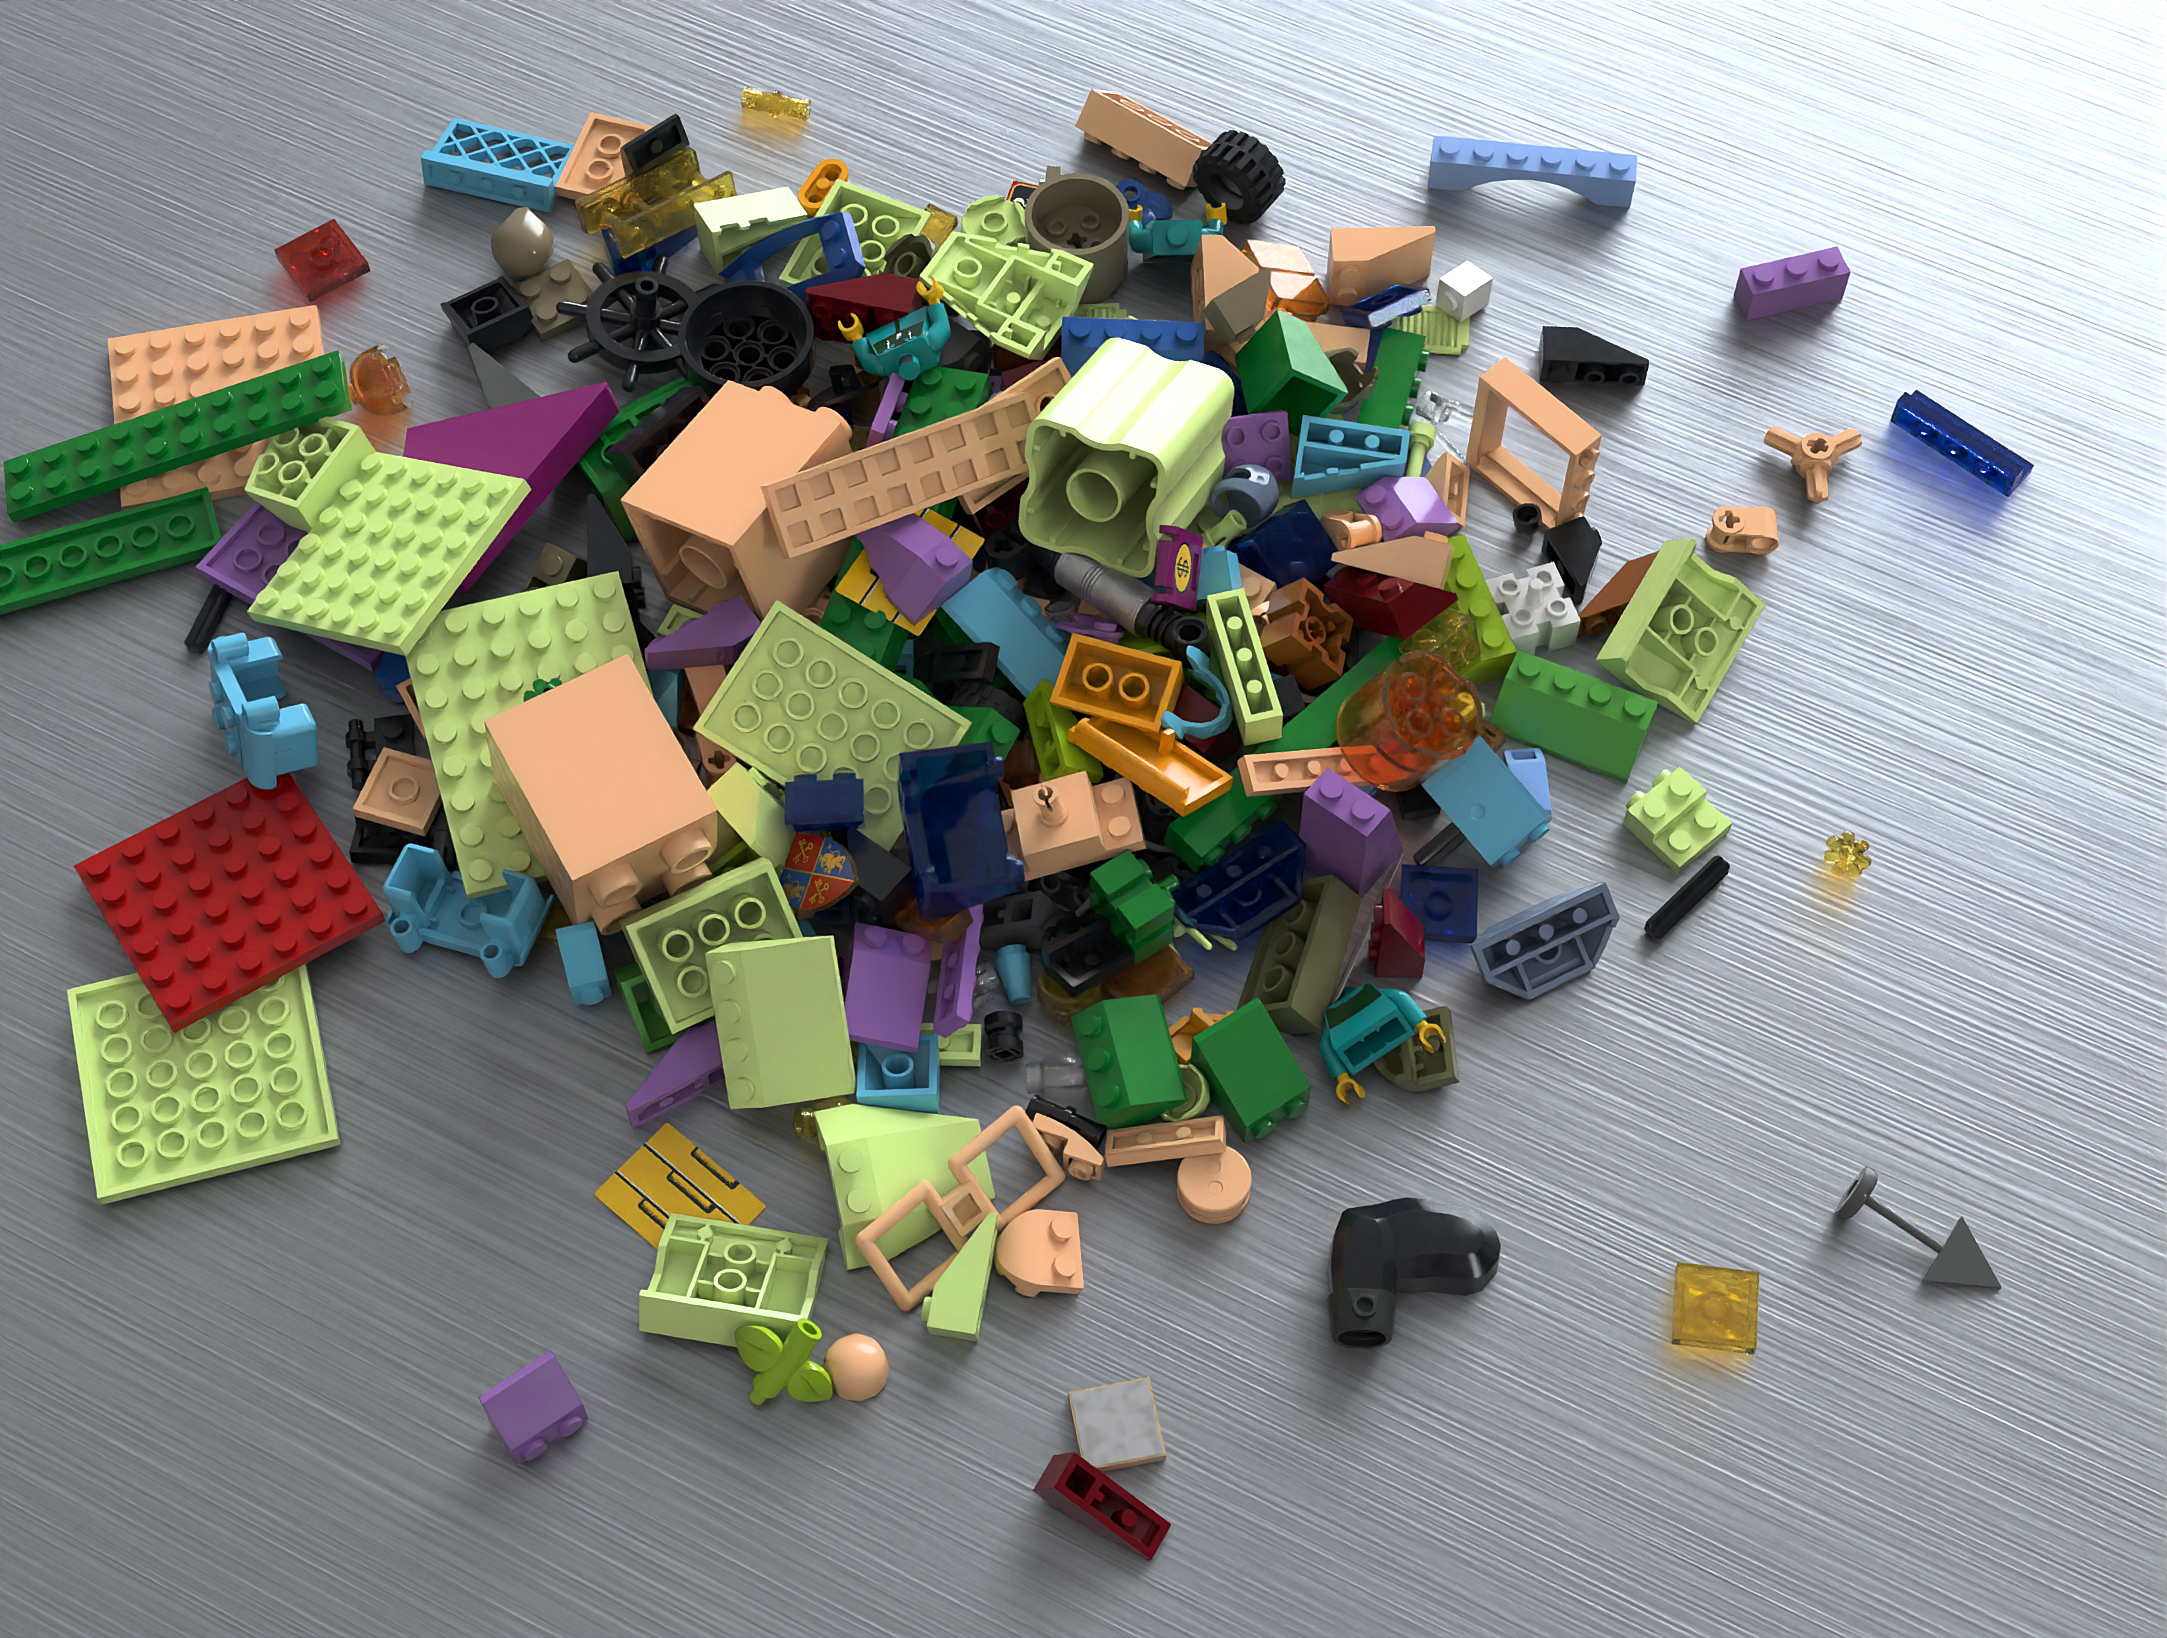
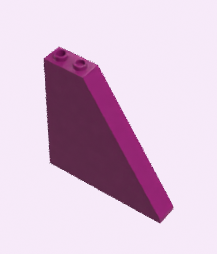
M607 382L407 428L403 457L525 479L531 488V491L453 595L466 593L619 413L620 406Z

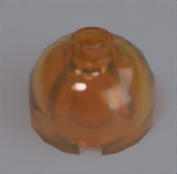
M382 343L368 348L355 358L349 370L350 384L348 387L350 399L355 405L360 403L366 411L376 416L388 417L411 408L413 401L406 402L404 393H411L406 375L396 357L388 359L384 351L389 348Z

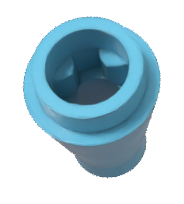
M1022 944L1008 945L998 949L994 965L1007 992L1009 1003L1019 1005L1030 1002L1032 1000V955L1027 952L1026 946Z

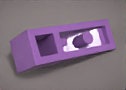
M714 1021L705 1025H695L688 1029L684 1036L678 1038L626 1104V1111L633 1129L725 1081L718 1031Z

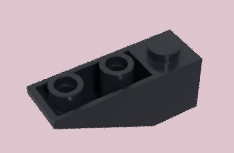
M1543 326L1539 343V381H1552L1554 383L1577 382L1593 385L1599 383L1622 384L1624 386L1645 384L1649 367L1648 359L1578 327Z

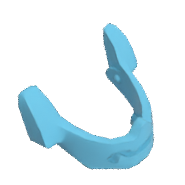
M1188 645L1186 655L1194 669L1192 674L1216 690V699L1222 706L1220 714L1211 722L1194 723L1182 720L1173 713L1165 711L1161 717V723L1165 730L1167 728L1174 730L1175 738L1182 739L1185 733L1200 739H1206L1224 732L1233 720L1234 710L1227 690L1220 680L1208 670L1209 658L1200 649Z

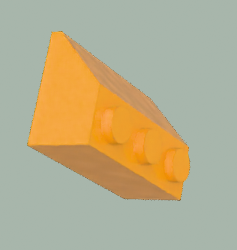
M1073 633L1049 702L1055 706L1160 734L1164 728L1161 723V717L1165 711L1174 712L1184 681L1182 662Z

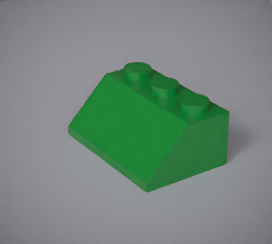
M1154 994L1102 1000L1071 1016L1095 1114L1099 1123L1112 1129L1135 1127L1188 1101L1160 996Z

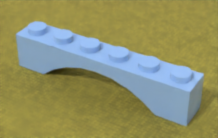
M1434 135L1428 188L1463 191L1476 185L1493 181L1534 180L1570 189L1586 197L1596 205L1630 208L1636 183L1637 155Z

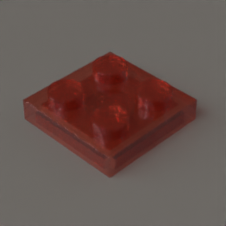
M335 219L274 249L278 261L309 302L370 272L367 260Z

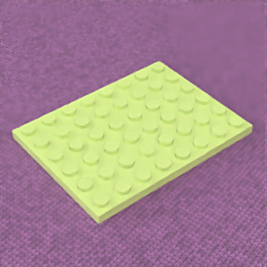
M618 571L440 611L409 654L405 656L467 900L510 890L501 873L504 869L530 875L535 879L536 883L548 880L493 780L484 721L523 703L525 692L534 691L533 682L538 679L544 680L546 685H549L551 679L557 678L564 684L627 653L653 696Z

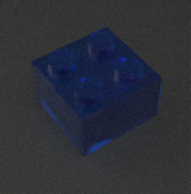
M1305 499L1284 505L1233 545L1246 566L1275 582L1277 590L1303 577L1313 584L1338 564L1332 561L1331 558L1332 554L1339 552V550Z

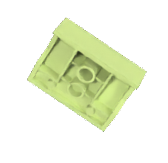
M1693 538L1664 542L1597 656L1596 661L1622 683L1646 697L1658 701V704L1695 724L1701 718L1763 610L1765 603L1736 577L1713 570L1694 553L1697 542Z
M671 1213L658 1245L652 1280L648 1290L641 1289L639 1294V1331L737 1347L734 1335L735 1330L742 1326L755 1325L770 1329L784 1343L798 1319L812 1320L829 1238Z

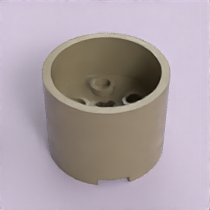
M1072 173L1047 180L1030 195L1025 206V244L1030 245L1029 250L1051 253V248L1063 250L1094 264L1079 304H1096L1108 300L1112 297V292L1126 279L1128 273L1129 208L1123 194L1110 182L1094 175Z

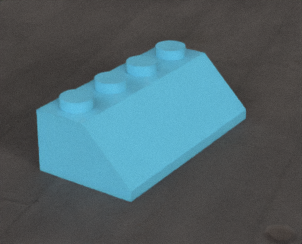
M995 567L983 571L945 601L941 607L974 643L991 642L1000 646L997 667L1027 698L1042 679L1049 680L1053 687L1055 686L1069 642L1066 639L1065 631L1055 628L1056 623L1050 622L1041 613L1042 608L1038 602L1021 592L1016 586L1015 578L1008 571Z

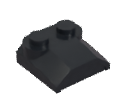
M503 276L455 299L440 304L443 312L464 338L467 349L473 342L487 354L509 341L524 337L532 325L533 315L530 306Z

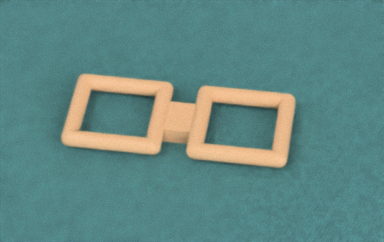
M1012 1106L948 1160V1167L959 1184L941 1198L929 1181H922L856 1236L855 1243L902 1311L912 1310L925 1299V1296L933 1292L936 1282L969 1240L966 1234L980 1224L989 1212L997 1213L999 1219L997 1234H1001L1013 1219L1029 1211L1064 1181L1065 1172L1022 1107ZM1015 1126L1047 1175L999 1214L967 1165ZM924 1201L956 1251L908 1291L875 1244V1241Z

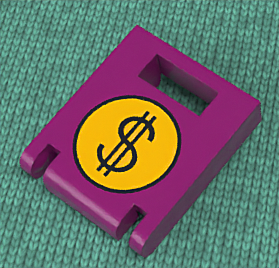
M1160 525L1159 533L1172 538V541L1159 540L1155 586L1165 587L1166 592L1152 593L1151 601L1168 605L1178 610L1196 611L1203 537L1177 526Z

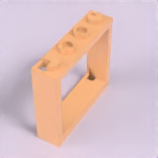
M1504 357L1479 377L1465 463L1515 505L1519 506L1524 503L1537 505L1542 513L1541 526L1548 530L1576 518L1585 517V507L1590 499V485L1595 477L1593 473L1595 463L1600 455L1598 450L1602 435L1508 358ZM1508 405L1570 455L1562 495L1501 446Z

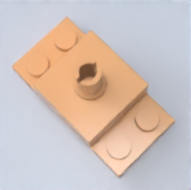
M1086 771L1013 790L1011 795L1014 808L982 816L993 882L997 889L1116 857L1127 849L1130 852L1147 848L1133 783L1125 777L1092 786Z

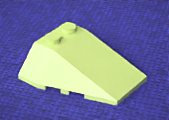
M953 231L920 274V282L931 289V277H933L944 289L942 300L996 345L1027 359L1043 360L1061 334L1062 317L1074 316L1094 264L1063 250L1051 248V253L1029 250V244L1018 243V248L996 244L997 239Z
M850 1104L813 1112L821 1152H826L841 1228L838 1234L846 1271L870 1266L855 1243L856 1236L920 1182L929 1181L941 1198L959 1184L948 1167V1160L981 1133L978 1119ZM983 1151L967 1166L991 1201L996 1197L986 1152ZM923 1201L877 1239L875 1244L886 1260L889 1261L942 1228Z

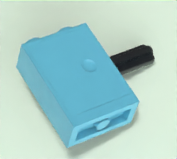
M1479 735L1422 784L1424 789L1452 822L1413 855V859L1421 870L1429 872L1468 839L1493 868H1496L1499 864L1505 868L1521 854L1518 850L1521 845L1529 839L1532 843L1536 842L1550 830L1547 823L1552 818Z

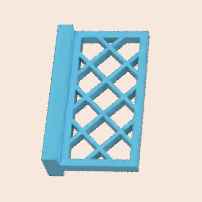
M453 118L432 151L425 150L421 156L424 184L551 213L556 205L555 186L575 145ZM458 131L472 135L459 140L455 138ZM494 139L503 141V143L488 147L485 143ZM474 145H479L481 150L468 154L463 150ZM522 147L535 149L523 154H519L517 149ZM456 151L459 156L448 155V153ZM510 152L513 156L497 161L495 158L496 155ZM554 154L566 155L564 158L551 161L548 157ZM488 158L490 164L479 161ZM538 159L544 162V164L529 168L526 164ZM519 165L520 168L522 169V171L514 170V169H510V168ZM547 173H551L552 176H553V178H549V177H545V176H541V175H544V174H547Z

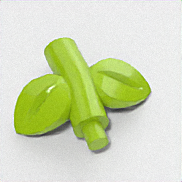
M804 1318L798 1319L784 1343L770 1329L762 1326L747 1325L735 1330V1341L741 1358L748 1367L758 1371L752 1379L754 1388L748 1395L752 1403L760 1406L767 1398H775L784 1387L791 1397L798 1401L820 1402L831 1399L833 1384L829 1374L824 1368L808 1360L822 1337L820 1329L813 1322Z

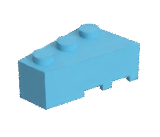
M1303 415L1290 498L1365 488L1385 476L1403 477L1410 431Z

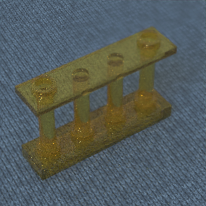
M688 146L636 178L631 175L625 176L574 202L582 231L591 235L605 227H609L615 232L620 255L625 259L696 224L693 204L735 197L737 192L732 172L729 170L711 179L703 176L700 171L696 151ZM692 185L695 186V187H693V188H691V189H689V190H687V191H685V192L680 193V191H682V190H684V189H686V188H688V187H690V186H692ZM663 199H666V201H664V202H662V203H660V204H658V205H656V206H654V207L651 206V205H653V204H655V203H657V202H659V201H661V200H663ZM634 213H637V215H635V216H633V217H631V218H629V219H627V220H625V221L622 220V219H624V218H626V217H628V216H630V215H632V214H634Z

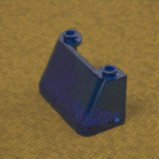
M992 741L899 753L897 774L898 800L921 921L940 919L1018 892L1019 883L1025 882L1022 860H1015L1014 854L1012 852L1009 853L997 793L998 779L1004 778V767L1001 755L995 756Z

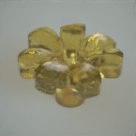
M1851 831L1843 832L1841 838L1834 834L1827 839L1826 846L1829 849L1824 852V859L1828 863L1835 862L1831 872L1837 877H1841L1847 870L1850 878H1857L1862 874V870L1869 868L1871 865V858L1863 854L1870 847L1865 839L1855 840V834Z

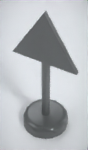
M1868 1166L1864 1167L1840 1200L1835 1213L1841 1217H1853L1865 1204L1937 1252L1938 1255L1922 1282L2002 1288L1962 1216L1943 1245L1870 1196L1877 1184L1878 1175Z

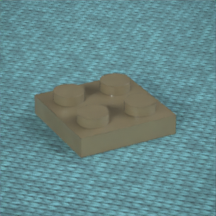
M569 259L512 286L530 306L533 315L531 327L542 343L586 321L583 318L559 314L556 310V305L559 301L587 305L593 294Z

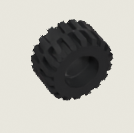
M1235 130L1221 133L1195 161L1192 169L1195 173L1193 175L1194 182L1198 185L1197 189L1203 195L1204 200L1210 203L1213 208H1219L1222 206V203H1225L1227 219L1235 220L1241 224L1244 222L1250 224L1257 221L1283 193L1286 179L1283 177L1284 171L1278 164V159L1269 151L1270 149L1265 144L1263 145L1257 138L1250 137L1245 132L1240 131L1238 133Z

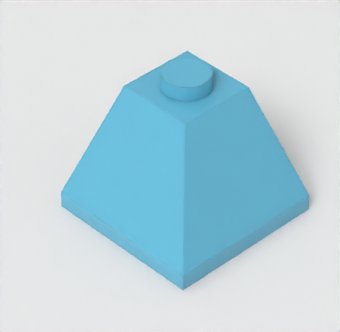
M920 1034L916 1053L859 1042L857 1102L867 1106L940 1114L941 1093L938 1034Z

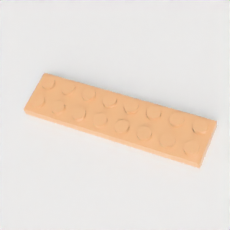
M1029 391L1009 396L760 486L784 559L796 557L1029 470L1024 457L1028 426L1037 417Z

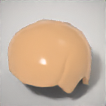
M853 1333L839 1338L827 1349L823 1367L829 1374L833 1387L841 1398L863 1401L876 1396L887 1384L889 1364L883 1349L872 1337Z

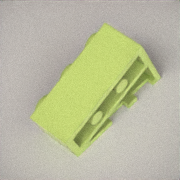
M789 187L693 204L700 249L718 276H721L719 275L721 271L759 241L808 219L807 213Z

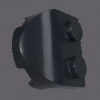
M1075 911L1063 912L1051 918L1043 928L1041 938V962L1043 969L1072 998L1133 966L1135 962V953L1110 932L1111 920L1099 913H1094L1093 917L1090 918L1076 916Z

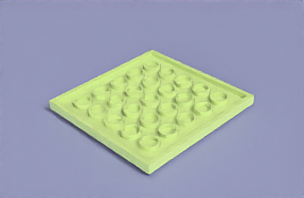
M374 452L363 459L360 471L353 480L348 481L340 489L341 495L331 507L321 513L320 521L299 541L297 548L286 562L278 568L277 573L265 589L257 595L256 600L247 610V613L256 622L407 656L531 491V488L525 479Z
M307 963L176 1033H173L138 973L67 989L96 1193L101 1205L341 1145Z

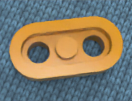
M838 159L821 161L800 188L798 202L807 213V216H816L837 179L849 183L848 167L843 161Z

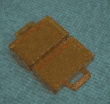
M1246 239L1240 251L1259 268V271L1266 267H1269L1272 271L1266 303L1270 311H1273L1274 308L1283 309L1289 315L1307 322H1316L1317 317H1320L1321 314H1327L1332 303L1318 278L1314 277L1315 273L1300 247L1261 240Z

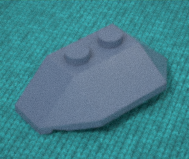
M1601 882L1554 896L1487 928L1469 946L1485 982L1523 999L1530 1000L1594 969L1620 916L1606 882Z

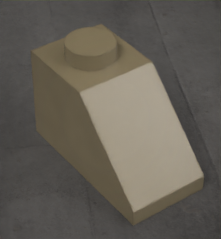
M1269 267L1264 268L1213 298L1202 311L1225 347L1236 340L1239 344H1243L1257 332L1255 328L1263 320L1272 276V271Z

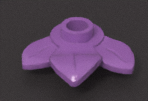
M1085 613L1073 614L1072 622H1058L1055 624V628L1072 633L1089 634L1091 638L1119 645V638H1122L1123 634H1127L1128 631L1123 626L1117 624V622L1102 620L1097 616Z

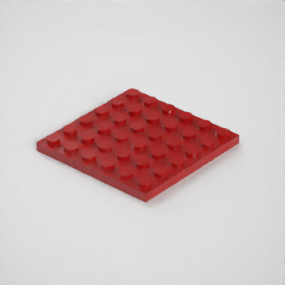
M290 773L276 776L277 786L272 789L257 788L246 777L74 865L78 876L173 1033L385 922L382 911Z

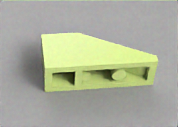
M988 1213L936 1282L932 1297L925 1296L921 1321L927 1322L929 1334L978 1342L999 1228L997 1213Z

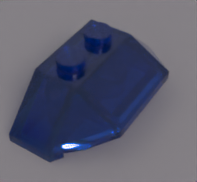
M1283 820L1170 892L1175 901L1174 916L1185 928L1197 929L1203 933L1241 942L1300 903L1307 845Z

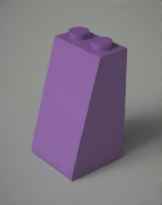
M1327 767L1304 793L1296 862L1317 877L1333 874L1363 898L1402 853V844L1391 810Z

